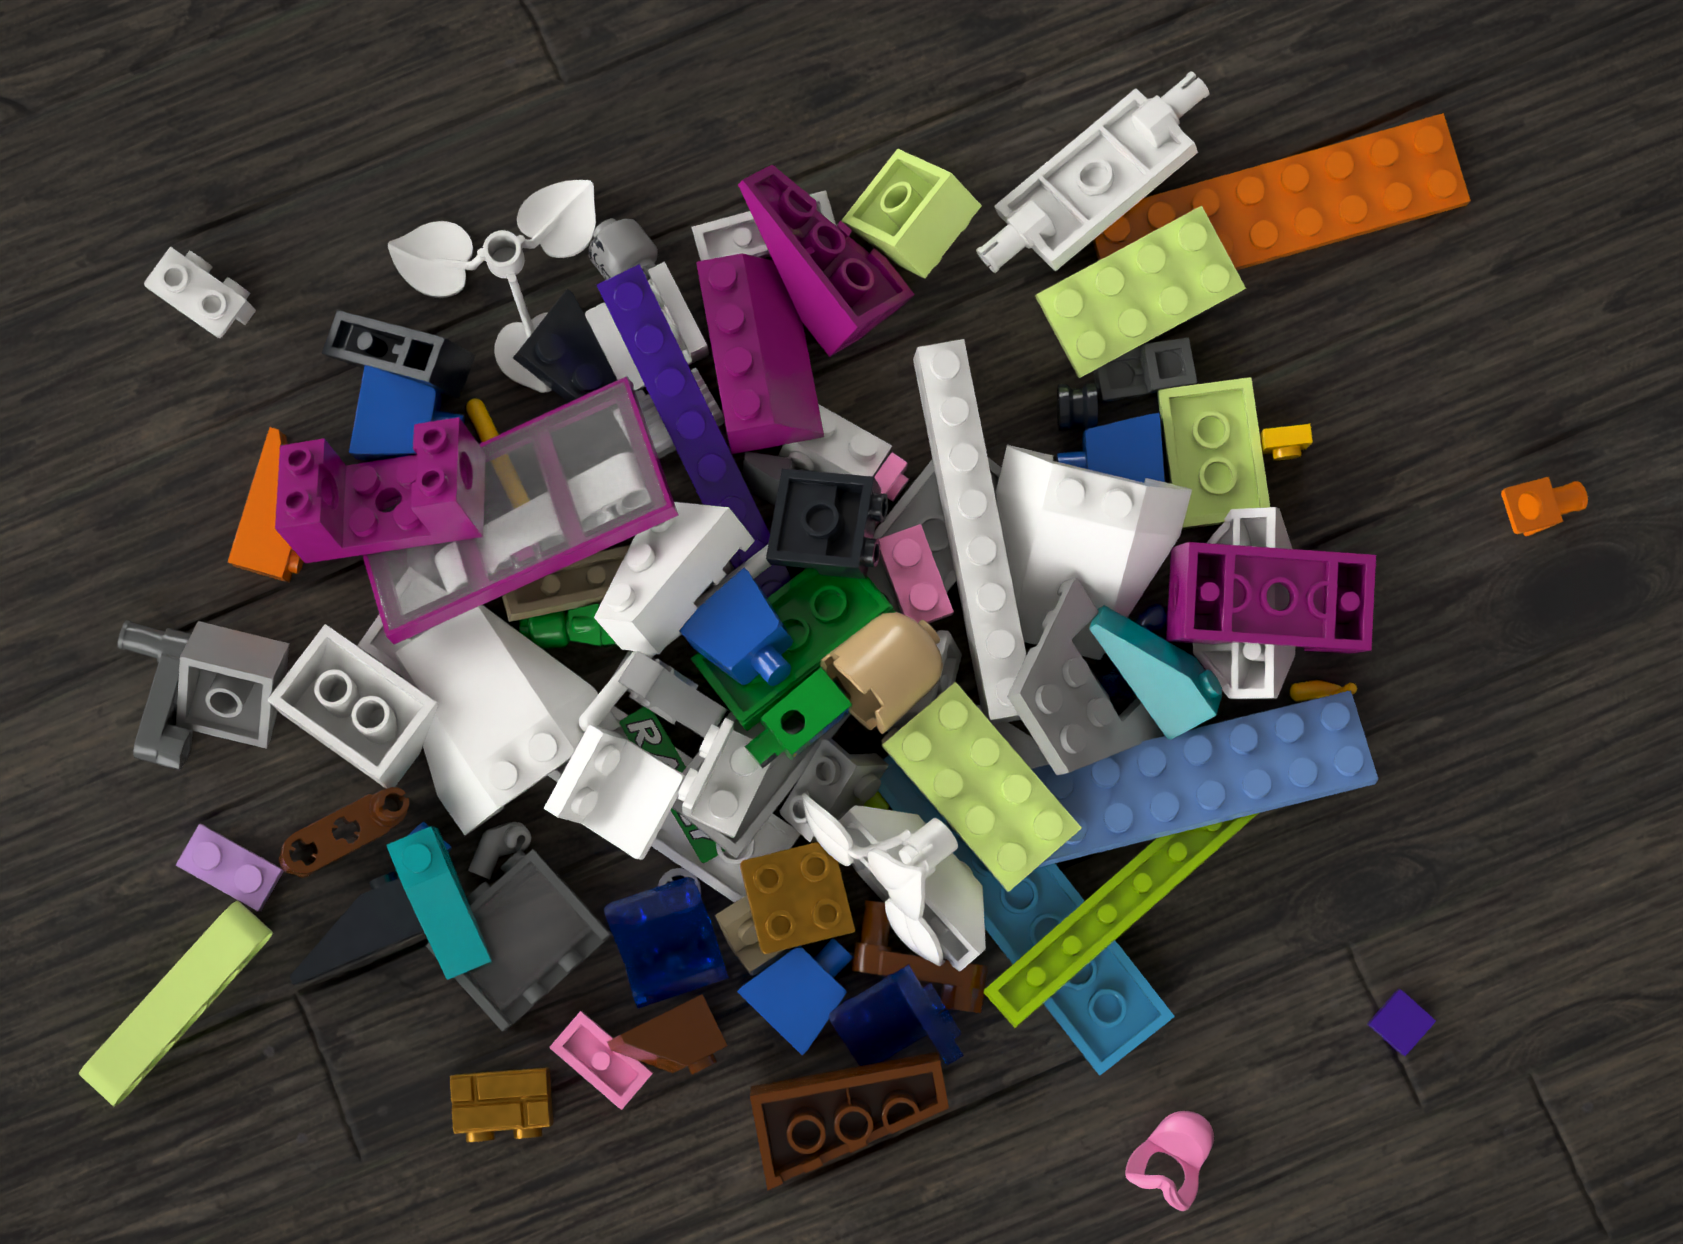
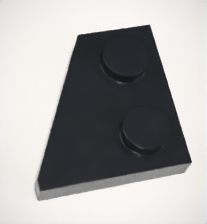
M568 288L513 357L515 361L568 403L616 380V376L573 292Z

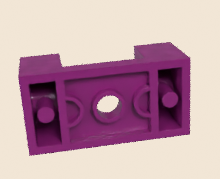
M459 417L414 424L413 450L417 455L346 466L325 438L280 445L275 529L304 563L483 537L486 454ZM395 496L402 497L401 503L393 511L382 512V508L387 500Z
M1187 542L1174 546L1171 549L1166 641L1210 645L1231 642L1304 647V651L1347 654L1371 651L1376 555ZM1274 583L1283 585L1289 593V603L1282 611L1273 609L1267 602V591Z

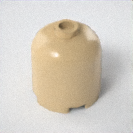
M898 612L886 613L874 618L821 659L820 667L832 680L836 678L839 685L845 691L846 698L852 704L850 713L869 730L877 726L879 732L884 734L939 682L943 669L942 657L937 647L940 638L932 626L924 620H920L917 623L914 619Z

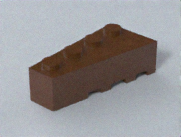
M938 1052L751 1086L750 1089L751 1105L767 1190L783 1184L784 1181L803 1172L808 1173L823 1166V1163L847 1152L852 1153L867 1146V1143L880 1137L898 1132L949 1108Z

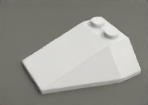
M1007 445L996 488V499L1024 642L1038 644L1044 632L1041 625L1047 612L1055 609L1060 599V596L1057 594L1060 585L1064 581L1073 578L1079 579L1096 609L1105 605L1127 618L1179 539L1192 489L1145 478L1144 483L1055 462L1052 455ZM1091 620L1072 639V642L1081 656L1100 660L1105 651L1089 629Z
M483 605L430 628L396 652L403 679L439 704L423 748L437 796L464 835L469 834L503 810L507 803L571 759L585 733L579 726V718L598 696V692L593 686ZM609 711L597 727L614 732L621 725L612 712Z

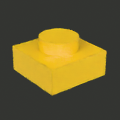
M1310 424L1263 429L1260 433L1262 454L1273 453V460H1288L1301 457V450L1307 449L1313 443Z

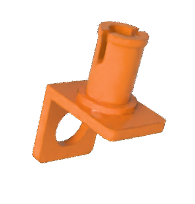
M1549 477L1507 487L1501 491L1513 532L1515 534L1523 533L1525 536L1536 534L1563 522L1561 515L1573 511H1581L1588 504L1585 487L1578 481L1552 488Z

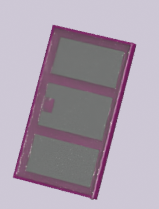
M628 376L479 444L486 454L483 537L363 555L386 637L393 644L406 640L679 516L636 396L634 384ZM395 496L387 500L382 508V512L393 511L401 503L402 497Z

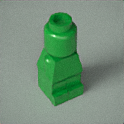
M593 604L569 609L568 611L565 610L519 620V632L541 649L564 648L570 641L606 648L618 646L594 618L601 604Z

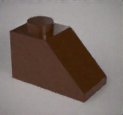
M703 995L691 999L607 1042L611 1051L671 1073L688 1066L691 1075L716 1063L717 1060L713 1053L728 1046Z

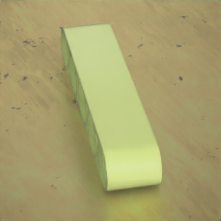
M237 900L232 903L80 1070L79 1075L111 1105L117 1106L136 1088L261 950L273 932L241 902Z

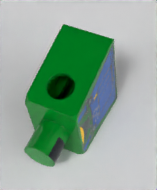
M820 667L761 717V725L765 730L744 747L762 769L783 752L792 760L850 714L852 704L822 667ZM789 718H796L801 721L803 728L795 734H789L783 729L782 724Z

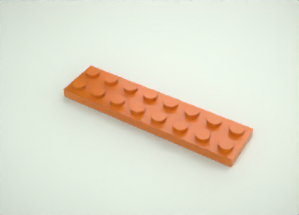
M1442 113L1143 198L1093 240L1098 260H1101L1202 206L1237 271L1466 206L1471 200L1445 116Z

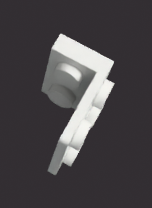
M663 262L649 269L650 280H648V283L688 365L708 356L707 344L666 263ZM605 302L586 311L585 316L617 380L628 376L634 384L635 392L644 388L645 385Z
M725 718L720 728L713 724L710 726L699 749L701 751L699 756L705 758L699 772L692 768L689 769L678 792V799L684 801L682 814L735 838L771 762L762 769L744 747L753 739L734 731V721Z
M589 724L544 809L557 818L583 824L630 856L642 860L645 858L679 796L678 792L686 776L619 733Z

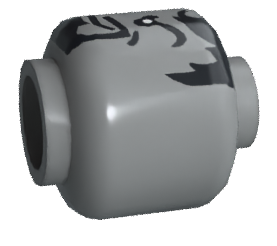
M611 218L596 227L593 232L594 239L588 250L589 258L605 280L640 264L646 279L650 278L648 270L656 266L658 250L636 221L633 219L616 221Z

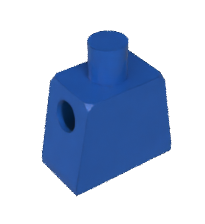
M365 365L349 453L357 460H386L417 455L413 450L414 424L457 417L464 423L465 417L460 414L440 411L442 395L437 389Z
M1160 413L1089 428L1082 435L1083 452L1057 453L1056 462L1143 483L1145 478L1165 482Z
M745 567L700 605L679 630L697 652L741 685L748 684L760 674L770 686H775L784 681L791 672V665L781 654L792 645L793 639L763 590Z
M834 938L814 958L803 947L797 946L743 985L737 992L803 1055L847 993L834 977L853 957Z

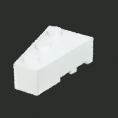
M674 502L679 516L635 535L594 616L622 650L660 654L698 609L693 603L711 582L717 586L726 576L722 568L740 548L746 552L755 541L729 507Z

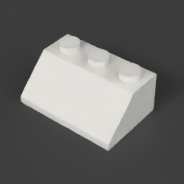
M326 624L267 700L283 716L386 789L395 787L419 756L439 705L436 701Z

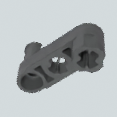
M126 620L119 634L118 648L157 658L158 662L136 736L133 756L140 760L180 771L188 759L193 737V730L174 725L177 716L180 655L191 634L172 628L162 631Z

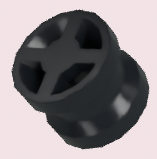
M1086 383L1082 388H1071L1068 384H1058V430L1069 431L1072 426H1083L1086 430L1097 427L1098 404L1096 384Z

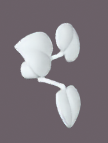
M589 180L559 182L533 193L523 202L517 216V225L520 231L532 239L527 240L522 235L516 237L513 233L505 230L493 232L486 238L483 248L478 249V255L472 261H469L473 254V245L469 235L462 227L447 221H437L422 225L388 243L389 253L401 276L417 291L430 297L446 298L461 292L466 284L465 270H475L483 261L487 262L488 268L495 276L507 278L523 323L515 322L508 324L500 331L494 349L496 361L503 373L510 379L541 393L550 392L552 389L513 359L517 351L547 315V313H542L532 320L530 319L516 277L522 270L525 262L522 248L534 249L540 244L544 252L549 256L566 258L575 256L589 245L596 228L594 185Z
M808 790L802 794L806 818L819 844L830 856L845 866L851 865L854 862L853 858L860 859L868 856V862L873 874L889 893L890 898L885 901V910L895 933L916 954L938 966L943 965L945 960H943L938 938L922 916L925 906V880L936 871L935 866L958 849L957 841L950 829L939 819L933 818L914 834H911L906 829L896 837L867 847H858L853 844L850 834L843 825L810 798ZM902 844L904 848L899 851V855L903 862L895 859L883 850Z

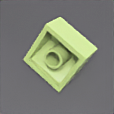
M897 149L841 221L898 266L926 278L931 270L938 265L942 256L959 234L967 228L970 220L982 205L951 172Z

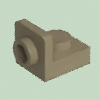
M747 895L715 915L728 945L752 976L758 974L790 952V948L769 954L761 952Z

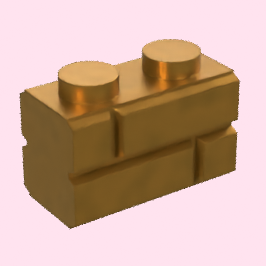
M549 1068L455 1074L450 1076L454 1134L466 1133V1142L495 1140L494 1131L513 1130L514 1138L543 1136L542 1127L553 1125Z

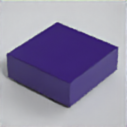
M1397 989L1367 1025L1398 1053L1406 1056L1436 1020L1405 992Z

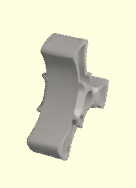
M629 650L615 673L631 655L632 651ZM639 651L636 652L618 680L619 683L628 688L626 691L631 693L629 695L631 699L671 724H675L678 721L703 738H705L712 724L718 727L728 711L697 691L698 684L689 680L661 660L651 659Z

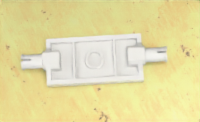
M1190 71L1183 80L1161 98L1156 95L1150 99H1147L1135 88L994 206L998 215L1007 223V226L982 247L976 249L981 260L987 267L991 265L989 267L990 270L996 273L1002 265L1026 247L1028 249L1032 248L1052 269L1057 271L1198 153L1195 143L1178 125L1180 124L1179 118L1203 98L1210 95L1204 82L1199 77L1195 80L1196 74Z

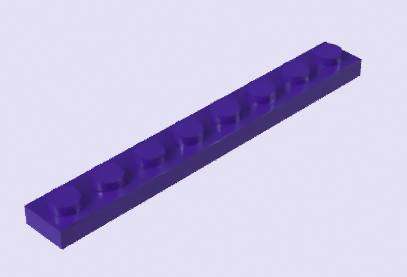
M640 264L596 284L702 504L729 507L755 540L746 552L739 548L730 559L735 570L768 545L770 533ZM771 565L754 580L768 598L788 583L791 577L786 566Z

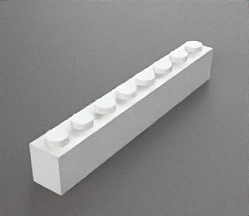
M961 339L917 347L913 358L982 713L992 725L1021 720L1007 695L1027 655L965 341Z

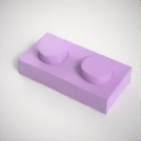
M203 824L198 825L176 864L181 869L256 911H262L284 872L282 868Z

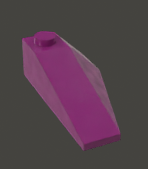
M774 165L756 172L738 184L801 321L829 357L858 341L915 295L886 257L875 248L869 253L849 237L852 230L842 221L835 225L816 210V200Z

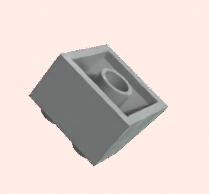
M198 621L180 655L176 725L196 732L267 749L278 710L267 700L287 675L289 643Z

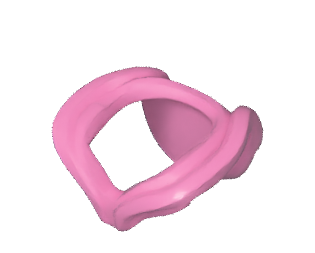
M1178 1111L1168 1115L1161 1121L1150 1137L1131 1154L1126 1165V1178L1141 1188L1161 1189L1165 1200L1172 1207L1180 1211H1186L1196 1198L1199 1187V1171L1208 1157L1214 1142L1212 1126L1202 1115L1195 1112ZM1162 1152L1168 1154L1181 1164L1185 1180L1178 1192L1171 1179L1163 1175H1144L1148 1160L1154 1153Z

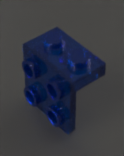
M685 877L611 902L605 906V916L625 964L632 995L638 1009L729 978L716 934L695 879Z
M910 965L888 975L879 983L854 998L845 1001L829 1014L832 1025L859 1066L882 1062L927 1034L947 1066L964 1056L955 1041V1038L962 1034L948 1009L939 1014L941 1010L946 1008L932 983L925 987L921 985Z

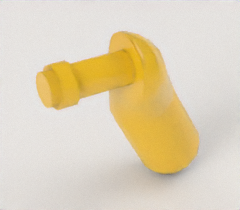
M1312 680L1292 684L1290 696L1294 701L1299 702L1350 690L1352 694H1355L1357 687L1354 683H1348L1341 687L1329 682Z

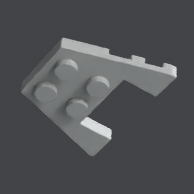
M1078 578L1064 581L1060 585L1057 592L1060 599L1055 609L1047 612L1041 625L1044 632L1037 646L1030 648L1007 695L1056 775L1072 772L1142 744V741L1164 735L1139 698H1136L1118 716L1112 703L1106 697L1090 671L1088 664L1072 642V639L1099 613Z

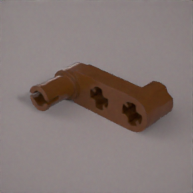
M390 787L373 795L368 794L289 836L283 843L280 857L278 858L280 867L285 873L294 874L300 878L310 876L315 871L386 835L390 829L396 827L404 820L409 807V798L403 796L406 794L404 790L398 787ZM384 800H394L397 803L398 811L383 810ZM342 819L346 825L354 822L358 832L352 834V837L356 838L353 843L348 844L344 838L338 840L334 838L332 831L338 828L334 824L335 821ZM298 843L301 849L311 848L313 854L308 858V861L312 863L311 865L305 866L302 860L292 861L290 855L296 850L292 847L293 844Z
M865 900L860 943L855 942L851 971L943 984L940 1001L941 1008L982 1013L985 996L983 992L986 988L988 966L969 963L959 972L950 964L949 960H945L943 965L938 966L921 956L892 952L893 947H888L891 924L886 914L885 903Z

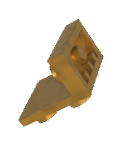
M819 842L741 861V874L760 950L763 954L855 932L838 861L830 856Z

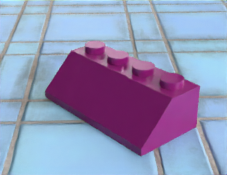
M743 253L697 261V270L731 454L823 438L824 431L803 322L796 311L774 261Z

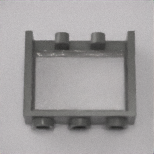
M520 849L500 867L505 875L494 885L490 886L485 881L467 897L492 962L454 978L501 1031H507L612 935L540 853L534 849L527 855ZM428 943V944L426 945V947H427V948L432 952V954L435 956V954H434V952H433V949H432L430 943Z

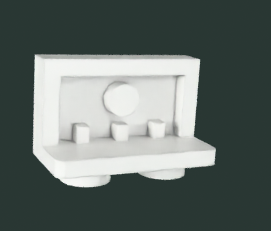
M170 247L145 280V287L217 338L223 337L235 319L246 325L256 311L246 300L250 293L228 277L223 283L209 274L213 267L192 251H189L184 257Z
M819 405L824 437L785 444L782 446L779 457L792 458L791 469L874 477L888 456L892 445Z

